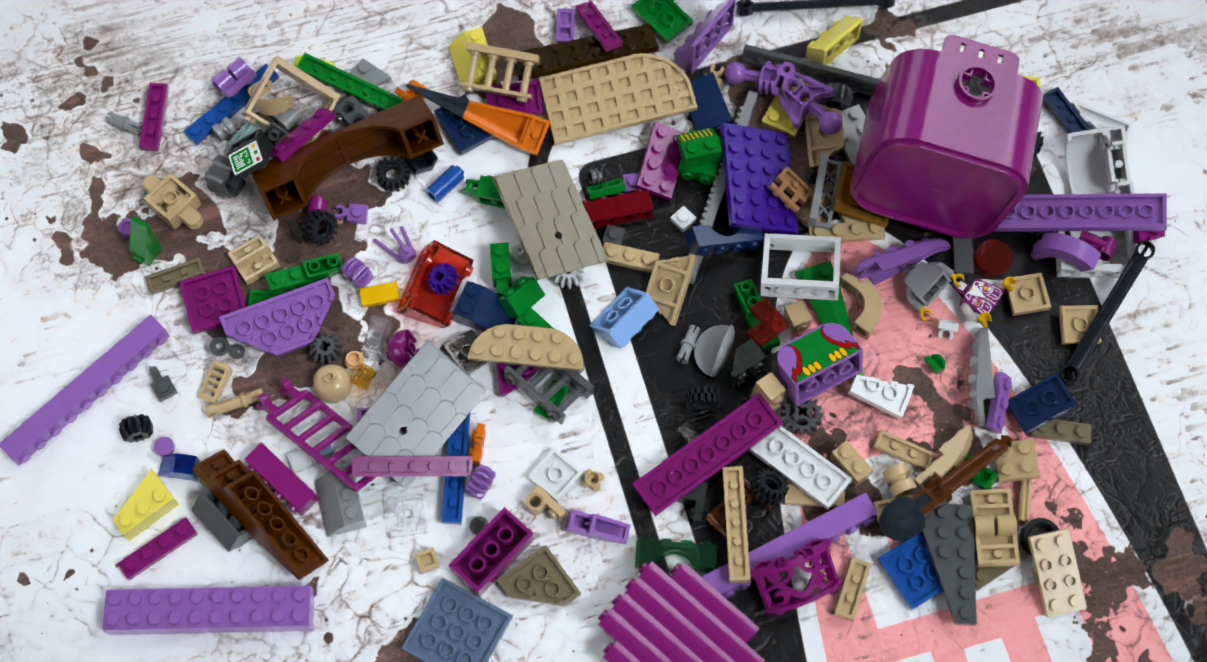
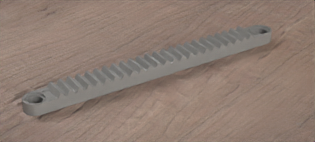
M749 90L744 106L739 107V113H737L734 124L748 127L758 98L757 92ZM723 156L699 226L709 225L713 229L725 195ZM697 255L698 257L689 282L692 285L703 258L700 255Z

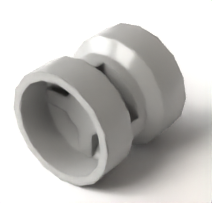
M227 117L222 119L221 123L211 126L212 131L220 142L226 140L228 135H233L237 132Z

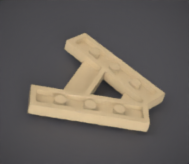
M837 167L830 173V175L837 172ZM830 180L823 185L827 192L834 188ZM813 194L796 212L797 221L808 228L809 236L841 237V243L885 240L886 237L884 227L839 212L837 214L843 223L831 224L830 230L808 226ZM827 197L820 201L824 208L831 203ZM822 214L817 217L816 222L826 223Z

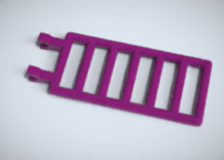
M285 378L280 381L283 387L279 389V392L282 395H287L291 398L290 400L277 407L265 393L258 396L257 399L260 402L256 404V407L268 413L266 420L350 489L357 492L376 478L363 477L358 482H354L348 477L351 474V464L342 471L333 465L357 448L351 442L328 459L319 453L344 434L350 432L354 426L310 391H298ZM305 398L313 404L285 424L276 419ZM319 409L327 415L299 436L290 430ZM332 421L341 426V428L314 447L305 442V440Z

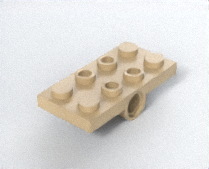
M1011 489L970 490L978 567L1019 566L1020 558L1016 535L1017 520L1013 511Z
M1065 528L1029 536L1028 541L1034 563L1032 575L1035 584L1040 590L1045 617L1087 609L1069 529Z

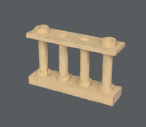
M467 42L466 50L470 52L471 60L466 82L459 81V86L463 88V91L473 93L476 90L517 98L516 101L527 103L528 100L532 101L533 97L531 94H527L532 67L540 63L539 55ZM481 55H486L489 59L484 86L473 84L478 57ZM499 58L506 59L507 62L502 89L491 87L496 60ZM517 61L524 62L523 65H525L520 92L509 90L514 64Z

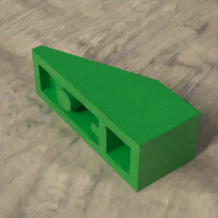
M133 216L131 218L129 250L133 255L132 259L141 265L144 263L150 266L162 250V247L150 226Z

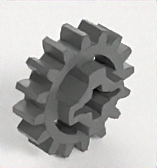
M789 397L786 400L787 403H783L782 408L784 410H781L780 415L784 417L781 421L783 423L787 422L785 429L787 430L791 427L792 434L799 431V436H802L803 431H805L807 435H810L811 429L816 431L817 425H821L822 421L820 419L823 418V413L820 411L822 406H817V399L814 401L810 399L797 407ZM789 409H791V412L793 413L791 418L789 416ZM812 411H814V416H815V417H814V420L812 419L813 417L811 416V412H812Z

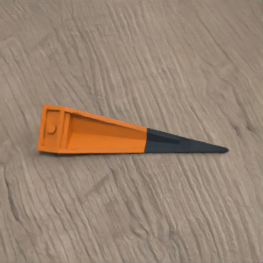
M406 84V87L510 146L537 156L550 125V121L533 114L491 106Z

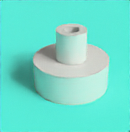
M521 244L515 245L511 251L513 261L518 264L528 262Z

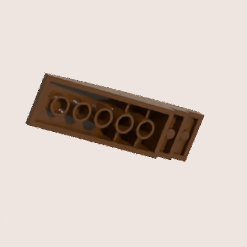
M223 449L194 465L192 470L224 507L298 580H301L329 561L255 470L250 472L240 459L234 461L229 453Z

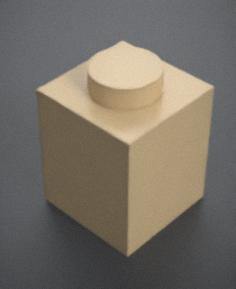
M803 300L784 307L783 315L792 333L797 331L801 333L810 327L812 319Z

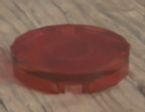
M996 239L987 240L981 243L976 250L975 263L984 274L1000 276L1012 266L1013 252L1002 241Z

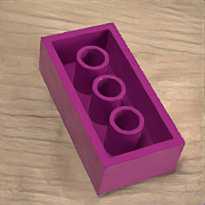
M504 507L448 565L449 569L478 597H481L535 540L534 533Z

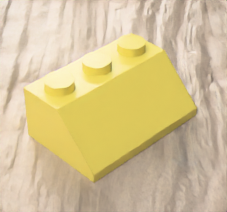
M845 16L841 20H836L828 31H823L816 41L813 40L808 44L806 58L813 62L828 65L859 39L863 19Z
M482 27L464 31L449 44L459 81L466 82L471 60L470 52L466 50L467 42L487 45ZM486 55L478 57L473 84L484 86L489 62ZM494 70L492 84L497 83L496 70Z

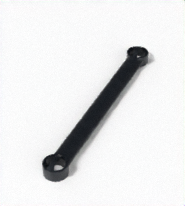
M739 0L736 4V12L741 16H750L754 12L873 5H878L881 8H892L895 5V0H788L770 2Z
M1144 240L1137 244L1133 256L1066 365L1059 370L1058 375L1065 385H1071L1077 381L1079 372L1147 261L1155 254V246L1150 241ZM1145 245L1142 252L1139 253V246ZM1150 248L1151 255L1144 256L1147 249ZM1064 369H1069V371L1067 372V374H1066L1065 377L1063 378V376H1062L1063 370H1064ZM1074 371L1075 379L1068 381L1069 376Z

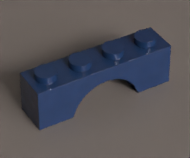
M709 225L692 226L685 235L691 255L706 256L710 253L722 254L727 251L739 252L744 249L751 251L757 249L764 240L762 231L736 227L733 230L732 236H723L715 232Z

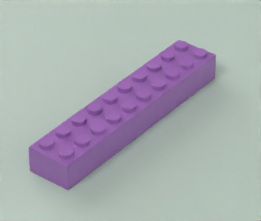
M311 586L106 590L102 631L108 635L313 631L315 591Z

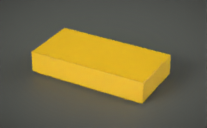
M397 281L359 288L363 308L400 301Z

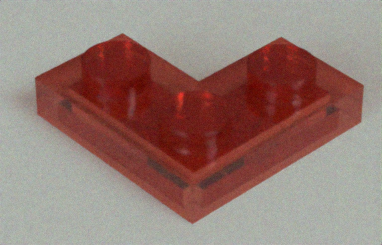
M766 297L750 307L751 313L760 323L748 330L747 335L755 341L759 348L789 328L790 323Z

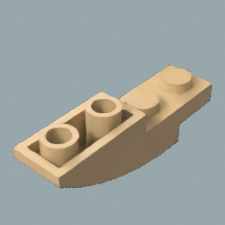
M967 425L965 428L960 429L952 439L944 442L939 449L940 458L935 459L930 467L917 475L915 482L919 491L926 487L929 481L936 475L941 479L964 462L973 439L970 426Z

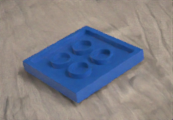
M922 532L877 559L911 611L943 592Z

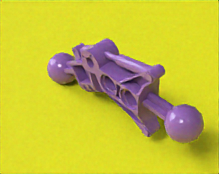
M767 61L765 66L762 67L761 72L746 70L745 66L739 62H732L726 66L724 77L730 84L739 85L744 80L759 82L760 94L766 92V95H769L772 92V96H778L779 102L792 121L794 128H800L802 119L811 112L820 120L819 126L824 133L835 134L840 131L843 123L842 117L834 111L824 110L818 104L824 98L833 97L835 95L834 88L826 86L807 75L804 76L796 72L792 63L784 62L781 65H772L770 61ZM797 77L800 78V79H802L803 82L806 83V84H808V85L802 84V83L797 79ZM781 85H782V89H783L785 98L782 96V93H781V90H780ZM797 87L795 90L790 91L791 88ZM809 98L808 101L802 102L803 99Z

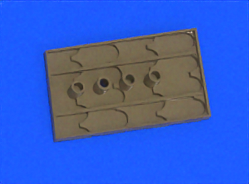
M563 159L492 177L536 281L608 261L600 239L596 235L589 215L583 206L577 188L573 184Z

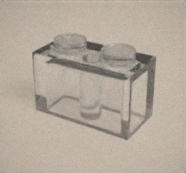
M372 315L362 347L364 358L383 362L388 341L393 331L391 319Z

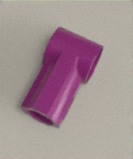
M1082 231L1078 238L1101 253L1099 259L1103 261H1110L1118 244L1117 240L1110 236L1100 237L1088 231Z

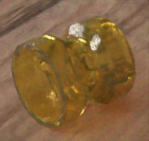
M361 363L357 374L352 376L351 382L357 387L367 390L371 379L375 378L377 372L370 366Z

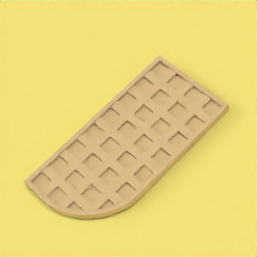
M633 54L539 78L555 145L698 110L691 82L685 72L672 61L654 54Z

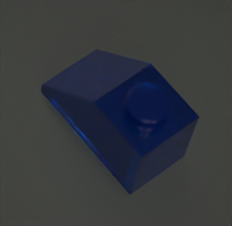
M180 453L162 456L158 476L198 481V476L192 468L201 461L197 456Z

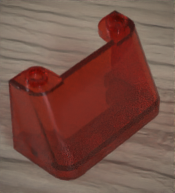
M436 240L427 244L417 258L396 313L442 329L449 327L453 321L452 312L450 311L461 281L466 276L469 277L474 268L472 267L474 260ZM437 263L450 264L456 268V273L460 276L456 279L459 284L454 285L455 291L450 290L449 295L436 294L430 290V285L426 282L430 278L427 274L432 273L431 267L436 268Z

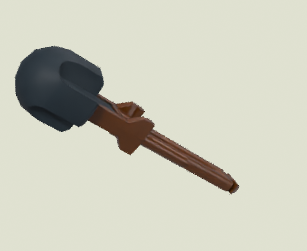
M1001 435V439L996 438L941 479L937 475L933 477L926 487L911 498L906 496L897 497L886 505L879 519L880 528L885 536L894 541H904L925 528V516L940 505L950 502L952 500V493L1008 451V446H1012L1013 439L1008 435Z

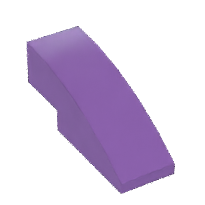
M572 509L568 512L564 531L597 540L627 544L631 525L595 513L591 515Z

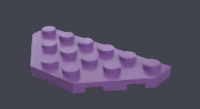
M325 278L220 316L219 320L226 337L279 357L314 343V337L318 335L334 300L335 293L329 279Z

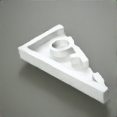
M1072 101V106L1092 129L1125 125L1126 138L1128 139L1134 125L1133 123L1078 101Z

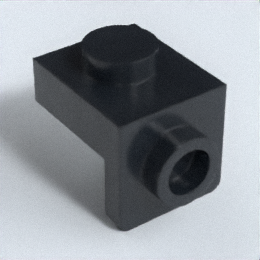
M431 150L413 159L407 158L405 162H407L412 172L417 175L433 170L438 157Z

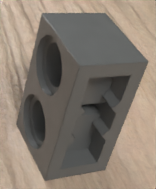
M350 95L334 107L336 119L340 124L344 123L346 127L371 116L353 95Z

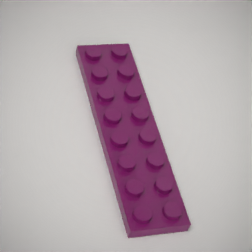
M758 393L632 483V486L656 517L679 501L685 494L722 470L723 467L729 465L783 426V422L762 395Z

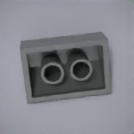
M210 490L199 495L191 510L228 552L242 547L253 538Z

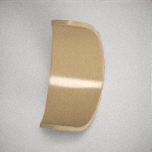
M268 80L267 86L264 87L255 103L259 113L273 116L288 110L293 105L294 99L291 95L274 99H260L272 88V82ZM260 81L254 83L249 88L248 93L250 97Z

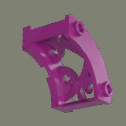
M829 538L810 540L801 548L793 551L794 556L784 559V556H780L774 559L759 561L750 570L751 576L755 578L762 597L765 614L778 616L785 611L807 605L827 594L837 591V587L843 582L841 578H838L828 549L831 546ZM810 561L809 565L813 567H805V563ZM797 566L804 572L812 573L810 581L803 591L785 585L791 580L794 572L793 568ZM786 571L787 574L783 578V576L780 575V572ZM763 576H766L772 584L767 586ZM778 588L773 596L775 598L782 596V600L772 602L769 591Z

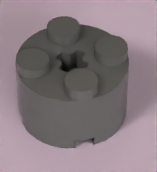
M217 155L210 169L204 174V180L207 181L208 189L227 198L237 197L246 183L243 178L236 181L228 158Z

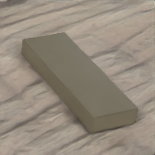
M198 257L145 276L150 293L154 295L179 286V281L206 273L201 259Z

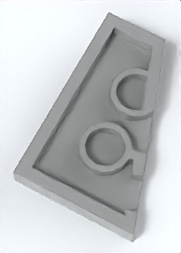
M364 58L350 72V74L377 87L384 82L388 83L392 80L390 75ZM334 90L341 95L336 103L337 105L350 96L340 90Z

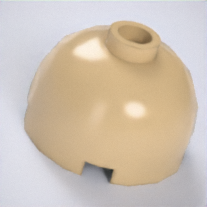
M337 364L324 365L314 375V392L321 401L336 404L338 401L345 400L352 390L351 377L345 368Z

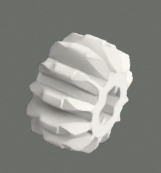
M584 268L571 271L570 274L563 273L552 277L555 278L556 284L561 283L562 288L568 285V288L571 289L572 284L578 286V281L583 280Z

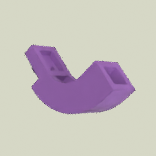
M1044 233L1042 239L1034 244L1030 256L1034 260L1047 257L1060 258L1071 263L1079 271L1084 272L1095 268L1101 253L1088 243L1073 236L1061 233Z

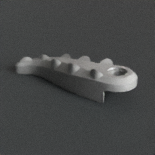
M987 327L980 328L974 334L976 340L971 345V349L974 352L969 361L970 368L972 369V374L968 377L969 388L972 389L969 392L972 398L969 406L974 410L975 422L979 426L985 425V415L989 412L991 398H995Z

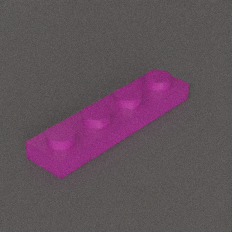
M591 0L575 6L577 14L606 52L623 46L621 38Z
M149 83L139 144L141 151H159L169 91L167 83Z
M324 107L318 109L315 114L303 121L297 129L290 132L285 139L274 146L271 158L280 162L285 161L336 118L334 112Z
M185 517L117 564L130 581L197 536L198 533L188 518Z

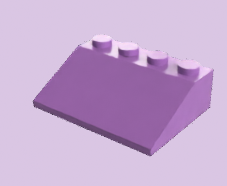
M725 0L707 13L706 19L698 23L694 33L686 37L682 47L679 46L675 50L674 63L690 75L693 74L734 26L737 0Z

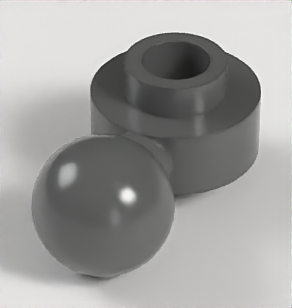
M217 336L211 340L210 351L216 356H223L228 352L234 359H241L245 355V348L241 344L231 346L229 341L223 336ZM218 342L223 343L224 347L219 349L217 348L216 344Z

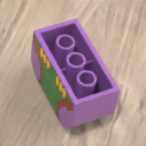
M827 323L815 329H810L800 337L791 339L778 352L779 382L786 389V394L796 407L863 372L862 347L845 327L836 323Z

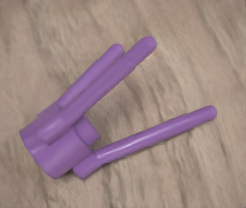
M400 226L407 245L403 244L395 231L390 228V232L400 245V248L397 250L398 255L376 238L373 240L396 258L399 263L408 264L417 256L416 250L413 248L403 226Z

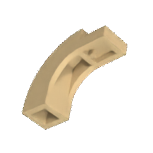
M846 272L841 278L840 286L854 295L862 306V313L854 322L852 329L868 340L875 331L881 316V298L875 286L867 278L860 283L856 276L849 275Z

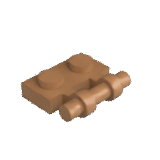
M788 166L775 179L779 187L774 182L768 187L773 192L772 194L776 198L779 197L785 203L784 206L787 209H791L794 213L800 209L796 201L802 206L814 192ZM785 190L792 197L789 198L783 191Z

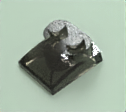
M472 329L443 343L440 347L444 354L469 375L489 363L468 360L470 347L477 338Z

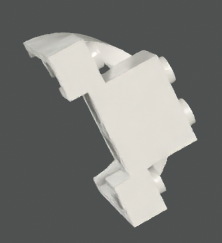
M1125 125L1067 134L1065 139V164L1071 194H1135L1127 156ZM1104 140L1108 142L1109 147L1104 148ZM1110 185H1115L1114 191H1111Z

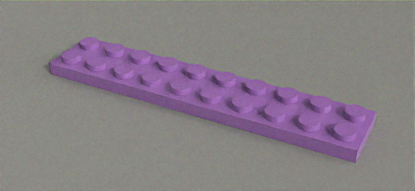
M1167 193L1024 195L994 231H1167Z

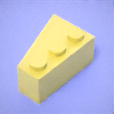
M151 469L113 518V521L122 534L131 541L176 508L179 503L155 471Z

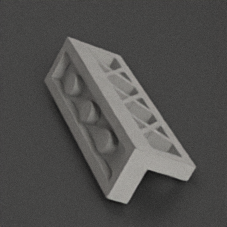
M822 152L808 226L830 230L842 162L828 159L829 153ZM827 165L837 167V172L830 175L826 170ZM830 180L834 188L827 192L823 185ZM827 197L831 204L824 208L820 201ZM824 213L828 221L827 223L816 222L817 217Z

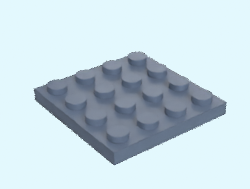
M442 577L401 650L423 662H488L513 619V615Z

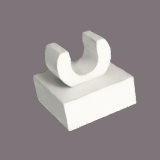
M938 318L936 324L939 328L938 336L942 338L943 332L948 331L949 339H952L954 336L953 331H958L959 323L953 320Z

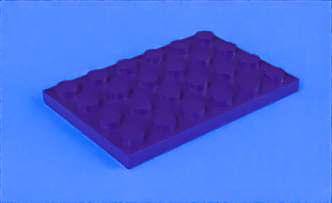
M723 122L720 125L729 226L786 235L798 234L797 214L791 209H787L784 206L785 203L779 197L776 198L768 188L772 182L779 187V184L775 181L776 177L785 167L788 166L791 169L787 133ZM785 190L783 191L789 198L792 197Z

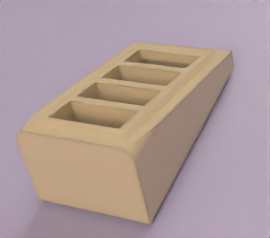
M213 360L197 397L212 404L217 403L233 373L232 368ZM214 376L217 377V378H220V379H221L220 382L217 381V380H214V379H213ZM210 384L218 386L217 389L210 387ZM206 391L214 393V396L206 394Z

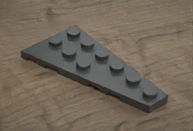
M940 505L925 516V528L922 529L924 542L934 569L938 574L941 588H943L954 624L976 626L973 505Z

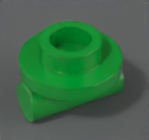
M939 354L928 355L923 360L935 374H939L945 369L944 358Z

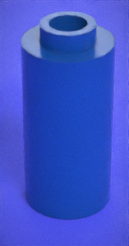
M451 165L425 189V192L434 202L439 203L464 179L463 169L458 165Z

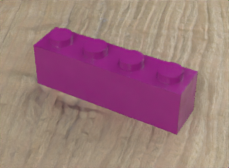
M262 442L244 458L248 464L246 468L250 472L255 470L267 486H271L275 490L273 493L280 501L284 499L289 503L287 507L294 514L298 512L303 516L319 500L317 494Z

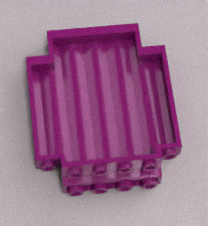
M645 562L638 570L640 573L639 577L636 580L632 578L625 586L627 591L622 596L618 594L611 603L614 606L609 612L605 609L597 618L600 620L597 625L607 636L616 641L614 644L610 641L603 649L605 653L603 658L607 662H765L761 656L747 645L759 627L685 562L681 565L677 563L670 571L671 577L654 562L650 564Z

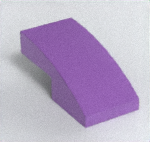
M557 9L556 42L570 41L574 39L575 9Z

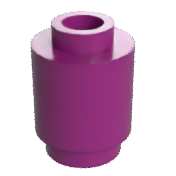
M319 195L313 196L309 200L307 213H312L314 209L326 211L327 200Z

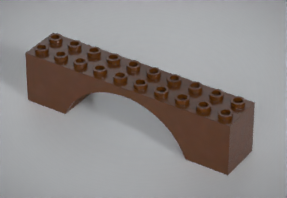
M418 95L306 144L283 162L272 159L268 161V165L264 169H257L251 175L272 219L276 220L307 206L315 189L326 178L343 167L357 161L378 156H401L413 159L444 145L434 114L421 96Z

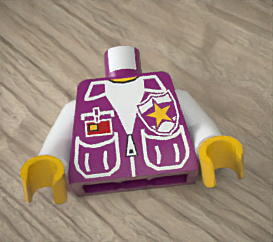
M1006 277L1004 280L975 279L971 286L960 281L961 287H956L955 291L963 295L959 305L966 319L980 323L982 327H987L986 321L992 322L990 313L1005 292L1003 289L1006 287L1007 291L1012 292L1014 288L1010 284H1016L1013 277Z

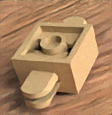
M171 173L162 181L154 175L145 178L143 186L148 194L143 199L150 210L174 230L182 223L192 230L201 227L203 218L196 210L201 206V203L193 191Z

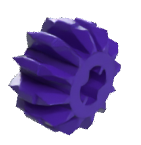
M437 263L436 268L431 267L432 273L427 274L430 278L426 281L430 285V290L438 295H449L450 290L455 291L454 285L459 284L456 279L460 277L456 273V268L448 263Z

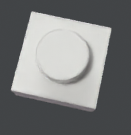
M682 206L670 217V221L682 232H685L697 220V217L685 206Z

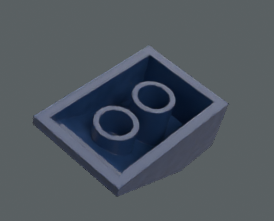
M468 280L453 311L454 322L481 332L497 325H514L517 318H509L498 301L502 295Z

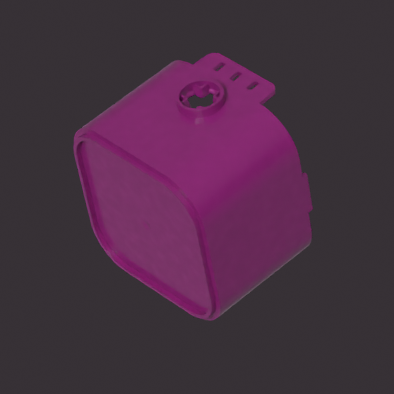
M957 35L946 36L941 51L913 49L897 55L892 60L890 66L886 68L868 103L850 186L852 198L861 207L872 213L953 237L978 238L996 230L1028 190L1043 102V93L1038 85L1030 79L1018 75L1019 57L1013 52ZM961 45L965 46L964 52H960ZM980 51L983 52V57H982V58L979 57V52H980ZM998 56H999V57H1002V62H1001V64H1000V63H997V62H998ZM972 75L981 77V85L988 87L989 91L988 93L982 92L978 97L969 93V87L962 84V80L970 81Z

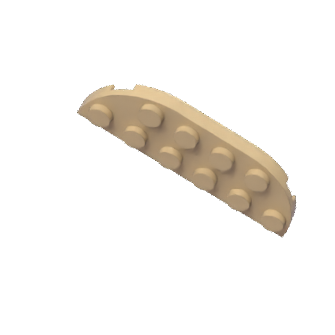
M511 324L491 327L475 339L467 357L468 360L584 372L583 356L576 342L564 332L551 328Z

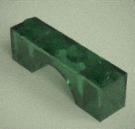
M648 537L636 540L635 568H641L645 562L647 564L654 562L657 565L666 556L679 555L686 558L692 564L695 572L710 573L716 570L717 544H713L711 541L693 543L691 540H681L680 542H672V539L666 538L660 541H652V538Z

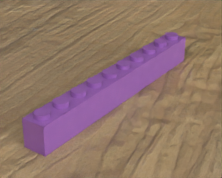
M150 314L0 442V447L18 466L28 462L37 450L43 449L52 437L58 436L66 425L73 423L81 412L88 410L95 400L103 397L110 387L118 384L124 375L129 371H133L139 362L148 358L158 346L163 345L168 337H170L167 330Z
M864 493L749 552L750 570L759 561L774 559L780 556H784V559L794 556L793 551L801 548L813 539L829 538L830 544H834L841 539L840 536L844 534L849 536L858 530L857 527L863 524L866 527L875 522L878 512L868 495ZM729 563L702 576L706 582L726 599L735 594L734 591L740 588L742 590L749 588L753 585L752 582L755 581V578H752L750 573L751 582L730 584Z

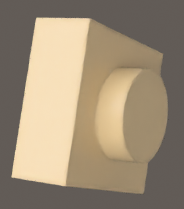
M433 547L414 554L421 574L440 568Z

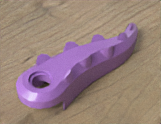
M923 238L921 241L916 242L907 240L903 246L896 247L891 245L883 253L875 250L873 256L861 260L855 266L853 274L858 279L868 277L876 285L901 273L908 266H913L927 257L949 250L951 247L947 241L940 238Z

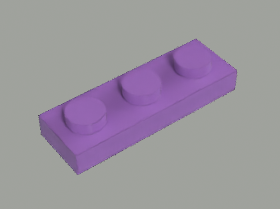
M996 372L995 398H991L986 423L987 429L998 434H1002V428L1005 425V412L1009 404L1008 395L1012 387V378L1004 372Z

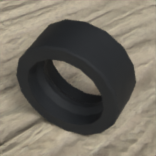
M1036 518L1031 520L1022 529L1020 543L1029 555L1032 556L1028 541L1030 531L1035 527L1045 528L1048 532L1059 530L1053 521L1046 518Z

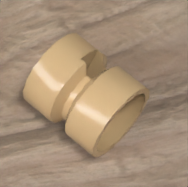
M905 462L893 465L883 471L882 474L886 482L891 484L889 489L893 498L909 495L917 490L914 479L909 477L910 470Z

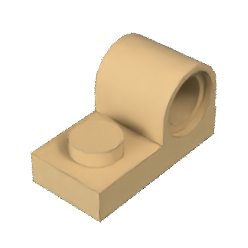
M539 485L526 498L527 510L532 515H540L548 509V515L554 520L558 519L562 522L567 517V512ZM534 500L541 502L538 507H532L530 504Z

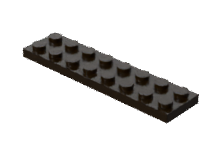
M645 24L615 31L621 38L623 46L608 52L604 50L594 35L521 50V52L540 56L539 65L532 67L530 79L633 54L659 52V45L652 27ZM517 61L514 67L518 80L522 81L525 65H523L524 62Z

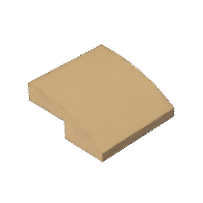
M261 235L228 252L229 257L247 285L281 267Z

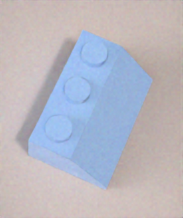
M626 287L589 327L611 346L622 349L654 317L659 308L648 293Z

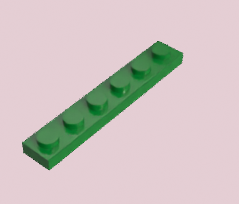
M305 52L297 68L314 79L348 95H353L355 98L382 111L403 102L402 98Z

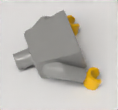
M922 261L916 267L910 265L905 269L907 277L904 279V282L907 284L905 288L907 300L916 311L921 312V318L924 321H927L924 318L926 312H929L932 317L933 313L923 306L928 307L952 281L950 278L953 279V284L956 287H961V284L956 282L957 278L965 281L963 274H955L954 270L942 262L925 263Z

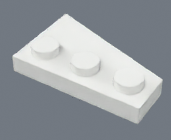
M856 375L848 394L900 420L903 417L915 385L898 384L896 381L886 382L878 378Z

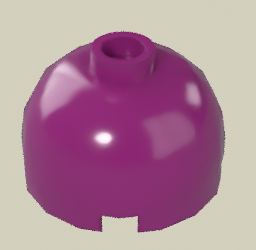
M409 329L395 333L388 341L386 356L389 361H392L399 368H404L420 349L416 350L414 343L417 340Z

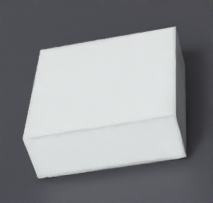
M302 449L287 455L295 474L313 467L309 455Z

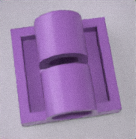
M238 57L226 67L227 71L223 69L211 79V84L214 89L230 98L235 96L242 87L250 84L257 75L241 57Z

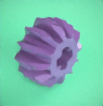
M356 257L346 260L341 267L342 273L349 282L358 288H364L373 279L372 271Z
M479 465L466 486V492L479 500L484 498L494 482L496 472L488 466Z

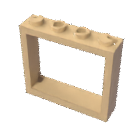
M276 56L271 60L241 115L245 116V120L249 123H256L261 126V129L269 124L268 121L251 112L275 68L326 99L327 102L324 108L332 111L341 95L280 56ZM321 130L316 135H314L309 141H307L304 145L315 141L319 136Z

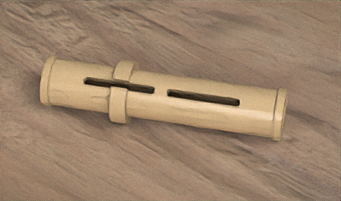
M259 388L247 393L242 392L236 397L205 406L208 418L243 406L245 408L249 407V404L259 401L257 398L263 393V390Z

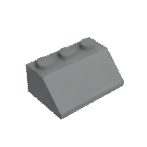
M347 466L340 467V468H338V469H340V470L342 471V470L345 469ZM327 472L315 480L328 537L367 527L359 491L355 492L331 472ZM350 474L348 477H350L354 482H356V478L351 477Z

